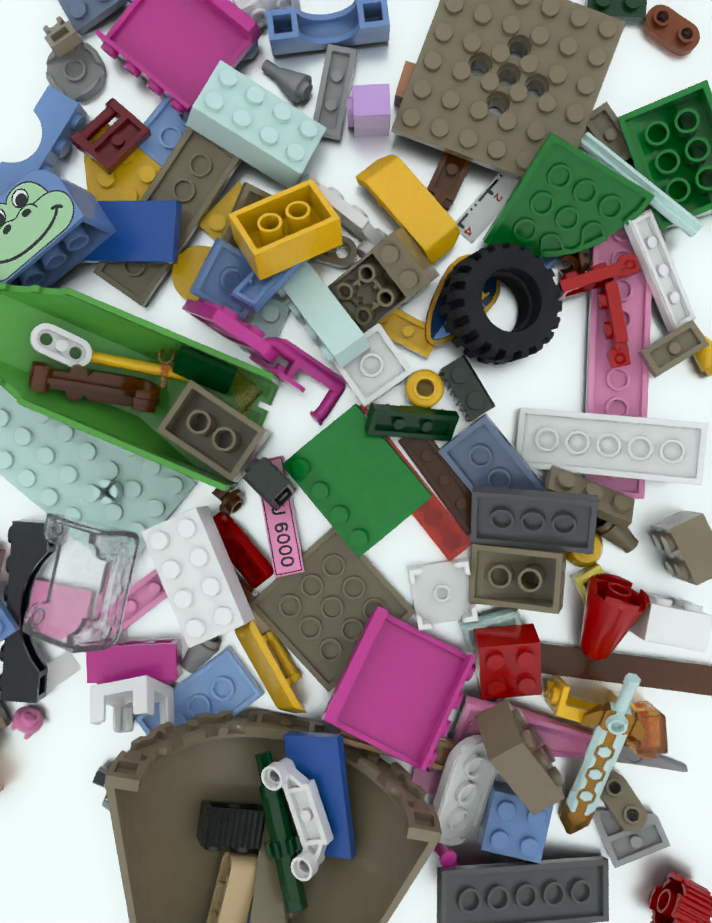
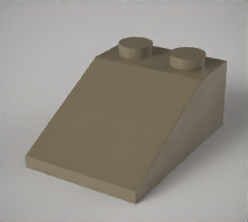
M473 543L468 603L559 614L563 607L567 552Z

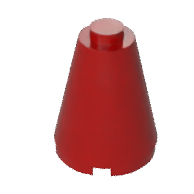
M600 573L599 578H595V575L590 577L580 638V648L587 658L599 661L610 656L647 609L650 599L645 591L640 589L639 593L631 588L632 582L616 575Z

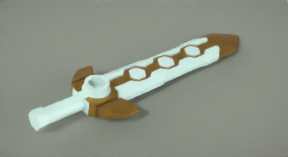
M628 673L625 676L624 684L616 703L606 702L604 706L599 704L584 713L581 726L596 727L584 754L581 768L560 815L567 834L571 835L589 826L599 804L606 781L618 759L629 731L632 736L640 741L644 738L646 728L639 714H634V710L629 706L636 688L641 682L637 674Z

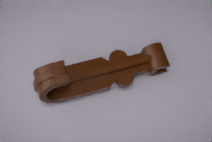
M33 361L28 386L33 391L49 392V388L63 390L66 397L71 401H78L85 395L89 401L132 407V410L152 413L156 411V407L160 402V387L146 379L93 370L88 374L86 368L80 364L73 365L69 371L56 370L52 365L44 362Z

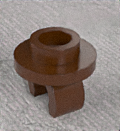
M580 251L574 254L559 256L562 262L571 261L569 268L560 270L562 276L575 271L579 275L589 271L590 260L587 253Z
M216 488L212 492L221 501L219 511L223 515L236 513L244 503L242 500L244 493L240 489L230 492Z

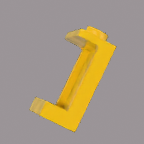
M552 675L551 680H546L543 697H545V702L556 716L580 723L584 713L599 705L568 696L570 686L559 675ZM609 689L605 703H616L620 692ZM630 702L629 706L634 710L635 713L636 706L632 702Z

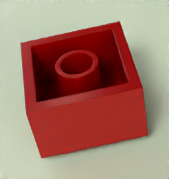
M533 623L474 629L476 680L481 700L542 695L541 644Z

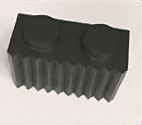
M465 355L440 369L438 375L445 382L444 386L448 387L447 391L451 392L450 396L454 397L453 401L457 402L456 406L460 407L459 411L463 412L462 416L466 417L465 421L470 422L495 407L494 402Z
M262 457L260 460L256 458L245 468L246 474L243 479L275 511L279 510L295 493V487L291 481L267 457Z
M202 800L196 833L200 846H203L208 851H220L223 847H232L235 851L241 853L251 852V849L254 848L260 849L265 822L264 808L261 804Z

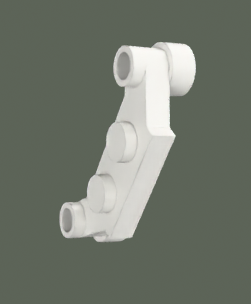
M306 174L299 182L300 184L311 178L340 217L341 224L362 240L357 247V253L361 258L388 236L383 230L375 229L370 224L367 214L357 205L351 206L344 201L343 195L334 187L327 188L322 183L319 184L309 174Z
M283 758L279 762H272L262 770L261 779L269 790L276 791L281 787L284 790L303 848L302 852L292 860L291 871L298 880L308 881L317 873L319 865L325 859L324 853L327 844L334 837L315 779L309 780L296 769L291 759Z

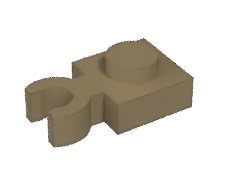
M60 16L56 18L57 23L53 27L49 28L47 25L43 27L47 35L44 38L58 59L63 55L72 54L78 48V45L83 42L70 22H65Z

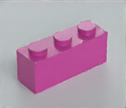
M181 638L93 642L86 647L87 683H97L98 685L148 675L164 684H173L174 680H177L183 674V668L180 664L182 661Z

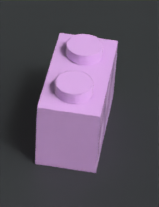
M389 84L352 85L353 97H347L348 127H354V137L389 135L391 118Z

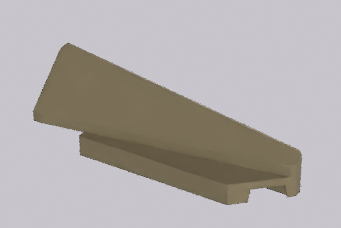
M286 807L291 831L293 834L296 833L295 823L291 812ZM265 817L261 848L258 853L250 923H289L288 918L298 915V912L286 913L275 859L267 860L264 841L270 840Z

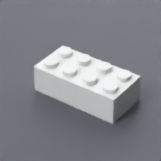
M208 506L195 507L141 532L188 648L243 626L255 619Z

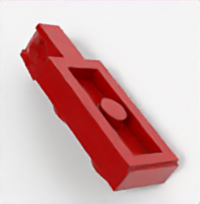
M636 254L621 255L615 264L608 266L606 262L599 263L589 268V272L580 275L577 271L563 275L558 282L561 289L558 299L562 300L600 288L604 283L638 274L641 268Z
M607 282L601 286V292L597 293L599 308L600 310L605 309L607 319L606 322H603L604 336L606 340L610 339L611 347L606 356L610 367L618 368L631 364L627 345L628 336L618 282Z
M219 512L213 517L231 563L251 587L256 589L274 574L272 566L228 514L223 515Z

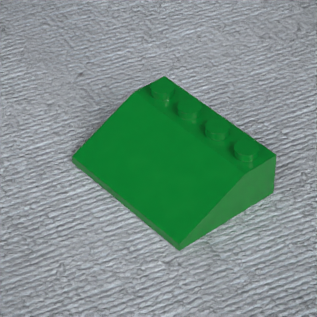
M702 81L617 117L635 169L694 217L700 218L712 214V92L708 81ZM649 205L660 230L675 226Z
M356 403L302 446L282 466L359 558L433 495L384 436L366 434L365 426L368 417Z

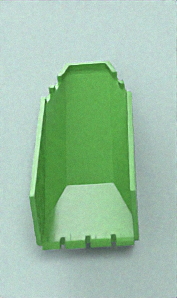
M0 283V386L17 399L16 402L222 491L235 490L238 482L230 481L156 431L189 381L90 362L84 366L88 374L93 370L138 377L157 384L160 387V402L153 413L132 410V407L89 401L85 395L78 401H71L66 397L63 390L49 388V392L33 391L28 386L33 361L50 364L54 369L69 371L70 367L37 353L30 344L31 331L39 324L50 323L83 338L90 344L92 351L169 366L174 365L180 346L188 347L237 368V374L227 394H222L201 384L199 385L260 426L263 425L268 413L267 410L258 407L260 401L271 406L280 380L274 374L71 288L58 289L45 288L38 285L18 286ZM42 334L40 342L43 345H49L51 337L48 334ZM73 347L70 349L69 354L73 359H78L80 351Z

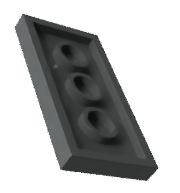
M473 485L470 543L593 554L598 495Z

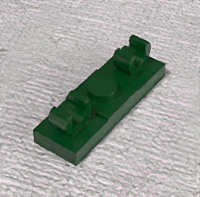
M371 403L367 414L368 419L365 431L367 435L450 441L459 415L456 411Z

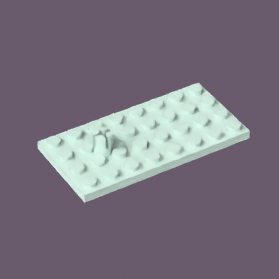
M0 386V475L120 575L123 574L146 547L141 532L168 520L198 483L187 475L18 404L16 402L17 399Z

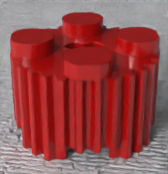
M670 871L666 876L667 881L663 882V886H656L652 889V894L649 896L650 900L648 901L649 909L653 913L651 917L653 921L650 923H711L712 896L707 888L674 871Z

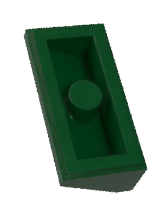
M180 346L172 368L173 373L222 394L229 392L238 370L185 346Z

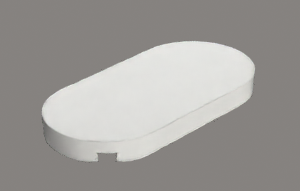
M472 735L460 741L446 759L433 802L442 830L440 844L442 843L446 846L461 844L467 839L465 836L470 831L474 833L482 821L497 770L488 759L481 735Z

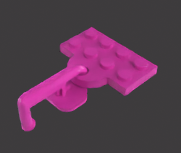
M199 298L198 301L187 299L182 307L184 311L229 341L251 353L249 356L250 360L265 371L274 374L288 386L304 393L306 389L293 380L298 370H301L329 389L314 412L310 411V416L320 426L323 424L324 419L330 414L345 390L346 383L340 375L287 339L276 337L263 339L265 336L263 331L250 323L246 324L241 320L238 321L239 315L224 305L220 306L217 303L213 304ZM278 355L289 362L286 368L277 363L275 368L269 364L273 365Z

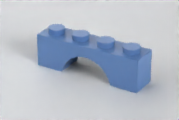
M355 0L349 7L330 14H309L299 10L297 7L266 10L269 42L273 56L327 49L328 44L345 47L389 41L390 21L387 0Z
M48 85L33 109L42 127L40 145L29 158L23 161L13 163L2 161L0 163V197L11 188L13 183L21 180L32 171L48 170L55 173V166L58 161L66 156L70 149L71 141L69 138L75 132H80L86 122L87 113L78 102Z

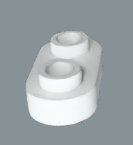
M42 323L31 331L29 339L32 348L37 353L67 367H72L76 364L85 366L92 358V349L86 340L53 324ZM42 334H48L51 337L49 345H43L40 342ZM75 347L80 351L78 359H73L70 356L69 351L71 348Z

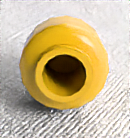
M417 370L406 381L404 388L405 397L415 407L431 408L443 397V381L432 370Z

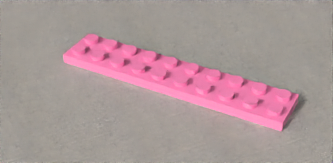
M624 226L607 237L608 240L591 248L590 268L606 262L607 266L616 263L621 255L635 253ZM641 269L638 274L616 280L618 282L628 336L627 345L630 365L618 368L610 367L606 354L610 350L611 341L610 339H605L603 322H606L607 319L605 309L600 310L597 297V293L601 292V287L589 291L585 413L647 418L649 369L638 353L650 346L652 293ZM583 473V478L633 499H644L645 480Z

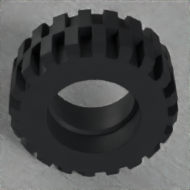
M506 242L503 245L500 243L490 244L461 260L454 266V271L447 275L444 282L448 286L441 289L440 299L445 301L444 305L440 307V316L446 317L447 323L443 327L446 333L451 331L454 336L451 342L456 348L464 347L463 354L467 357L473 358L478 356V362L484 364L491 362L494 365L505 364L537 353L543 349V344L549 343L553 338L554 332L551 330L557 329L561 320L560 317H557V313L562 311V301H558V294L561 293L559 284L555 285L553 277L556 275L551 268L547 269L544 266L546 261L540 255L534 257L532 249L526 246L518 249L516 243ZM488 278L503 282L516 297L518 319L511 332L504 331L495 326L484 311L482 291Z

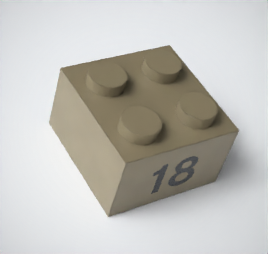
M683 510L652 525L655 532L652 535L658 549L664 551L668 559L665 561V564L672 577H677V579L696 586L712 579V530L703 513Z

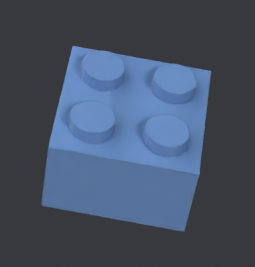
M494 780L477 833L481 850L540 864L554 805L532 815L507 783Z

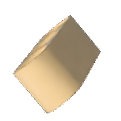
M225 852L221 861L206 923L247 922L258 861L256 853Z

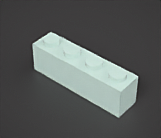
M304 261L277 293L281 298L284 296L289 298L291 302L287 306L296 319L302 316L307 322L303 325V328L314 341L316 338H319L323 345L319 349L329 362L335 360L340 368H342L370 348V345L364 333L308 261Z

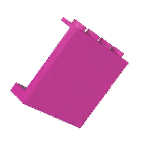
M133 0L106 35L99 30L96 31V35L103 42L100 47L114 60L117 56L125 62L123 66L136 78L141 75L148 80L146 83L147 87L159 97L165 94L171 99L169 102L170 106L182 116L185 112L190 114L193 104L219 61L221 60L235 69L261 36L257 22L230 0Z
M377 606L373 609L320 719L419 770L425 771L427 766L431 767L437 757L438 750L435 747L439 738H444L450 728L451 721L448 718L452 709L456 710L462 701L464 693L461 692L465 680L469 681L475 672L476 665L473 662L476 656L473 654L467 655L419 631L417 628L389 615L388 610Z

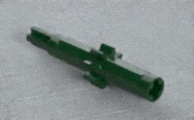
M266 751L255 755L261 781L259 790L270 840L264 841L267 860L275 859L286 913H296L308 907L303 881L298 880L291 871V862L297 856L296 852L301 851L303 848L298 832L292 834L282 787L272 791L266 788L262 782V770L273 762L271 751Z

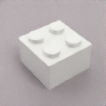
M646 593L650 599L649 605L629 631L644 641L706 653L712 615L703 612V606L693 604V602L675 598L673 603V600L665 599L663 596Z

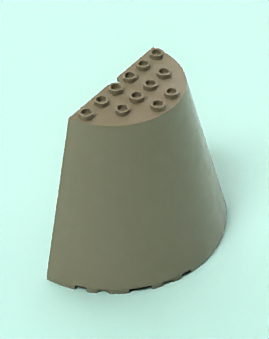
M233 710L221 711L218 714L207 712L195 714L194 719H189L184 724L173 726L171 722L161 724L151 729L149 735L139 736L133 740L128 752L122 750L105 775V787L129 923L207 922L223 855L225 852L237 851L232 847H223L220 851H208L203 846H200L196 833L202 800L255 803L263 806L259 790L261 781L255 755L271 751L273 762H279L286 758L285 733L288 731L330 733L324 731V723L267 711L248 710L247 717H233ZM343 744L356 855L352 859L325 856L324 861L318 867L317 873L310 880L303 881L308 907L299 911L295 917L288 918L289 923H388L442 835L439 818L433 804L427 805L425 802L426 792L420 785L412 781V775L399 763L393 762L390 765L380 758L379 753ZM282 788L286 807L290 811L284 790ZM251 849V852L248 853H256L258 855L259 849Z

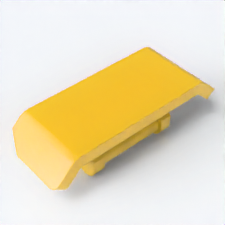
M391 154L380 158L356 176L358 184L366 187L377 199L376 203L381 208H384L400 227L406 229L431 264H434L455 246L460 234L457 223L398 156Z
M254 619L236 628L235 634L275 706L279 710L291 713H307L305 706L297 700L290 687L291 684L302 678V674L294 666L280 639L271 629L261 635ZM266 642H268V644L270 645V647H271L272 651L274 652V654H275L277 660L279 661L281 667L283 668V670H284V672H285V674H286V677H284V675H283L282 671L280 670V668H279L277 662L275 661V659H274L272 653L270 652L268 646L266 645Z

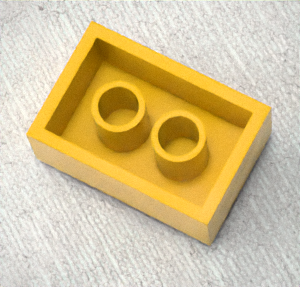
M312 178L228 214L234 241L260 281L343 244L340 217Z

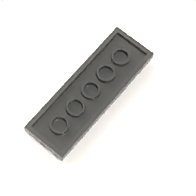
M603 856L541 860L540 864L521 861L437 867V923H596L609 921L608 859Z

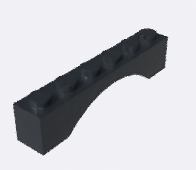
M15 520L12 521V526L8 530V542L11 543V550L6 560V572L9 573V580L4 590V601L7 603V609L20 627V630L6 638L0 650V660L3 662V671L0 675L1 701L37 703L46 697L48 667L34 644L29 625L28 610L34 581L45 562L56 551L58 523L56 521Z

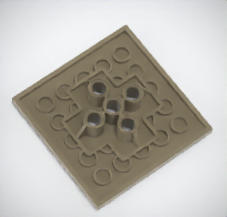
M440 0L391 132L520 180L550 131L579 148L626 21L570 0ZM514 51L519 52L523 58H515L510 53ZM480 69L485 74L483 76H476L471 70ZM508 79L512 86H504L500 84L499 80ZM534 89L538 91L540 97L537 98L529 95L528 90ZM492 106L498 107L502 114L494 115L488 108Z

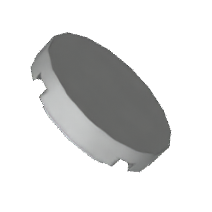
M81 42L72 54L63 55L59 59L53 51L49 54L46 62V79L53 88L76 102L87 101L96 96L102 89L106 78L105 64L97 50L88 43Z

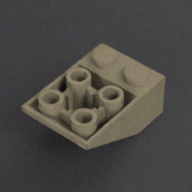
M401 227L389 234L332 282L328 288L360 330L365 333L440 276V274L406 229Z

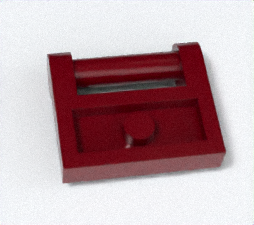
M111 98L105 104L106 108L80 133L75 132L69 138L79 151L85 153L109 175L151 136L150 129L114 98ZM114 117L119 118L92 144L89 142Z

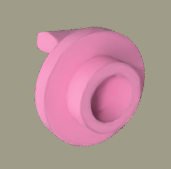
M30 706L21 707L13 716L11 729L14 731L17 728L19 731L26 733L24 739L27 740L40 730L44 722L43 716L36 708Z

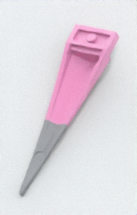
M467 695L451 739L460 742L469 736L481 735L475 716L502 701L496 699L495 702H490ZM520 708L528 722L527 727L533 726L542 741L540 744L542 746L547 744L554 757L584 759V754L593 732ZM625 743L616 761L679 772L688 771L687 766L681 762Z

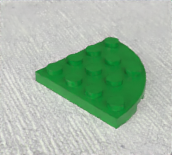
M550 131L485 234L483 242L488 245L494 243L503 245L506 242L516 243L518 249L526 246L532 249V255H540L542 258L574 254L608 240L607 237L621 229L624 223L628 226V221L635 220L655 196Z

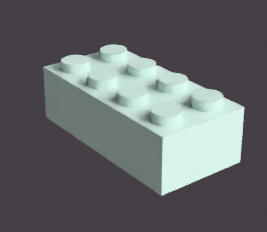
M221 60L193 104L186 122V126L287 188L293 187L296 184L326 130V127Z

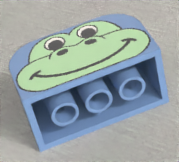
M48 170L32 171L21 180L13 183L11 188L0 197V283L18 286L38 285L50 288L114 234L116 229L94 195L88 190Z

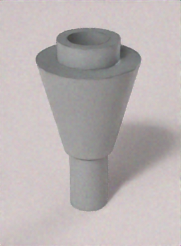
M269 60L264 61L261 68L262 71L273 77L295 103L304 101L310 96L313 89L310 75L280 68Z

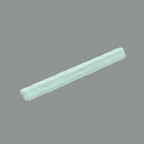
M586 132L583 134L579 148L651 192L655 197L649 205L689 237H693L703 225L701 221L591 133Z

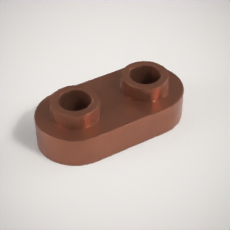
M656 5L646 14L643 22L644 32L673 54L678 56L687 55L699 43L700 32L698 28L670 7ZM657 16L664 18L665 22H659ZM681 33H686L689 39H684Z

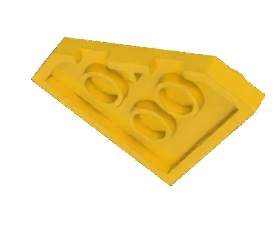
M107 124L89 142L92 144L95 140H97L110 127V125ZM137 148L109 175L84 153L87 190L94 195L97 201H140L162 168Z

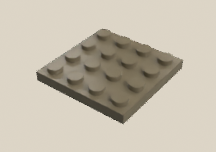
M333 527L302 554L305 568L304 573L276 578L249 603L251 609L327 692H330L337 685L375 607L380 606L388 610L389 615L403 622H406L416 613L414 608L364 554L358 558Z

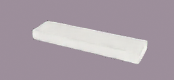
M651 209L643 211L635 220H629L628 226L624 223V228L668 332H673L689 321L696 319L653 212Z

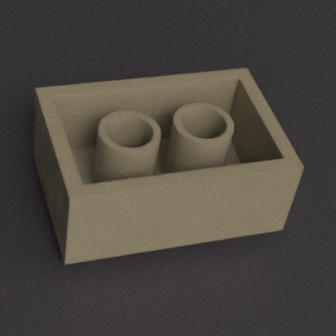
M192 380L188 382L156 430L232 482L240 481L245 473V468L254 460L271 434L262 426Z
M505 699L475 716L489 761L532 815L565 799L561 788L564 780L556 766L553 767L552 765L555 761L554 755L547 744L544 746L540 744L542 741L533 726L527 727L528 722L519 707L514 709L509 701Z

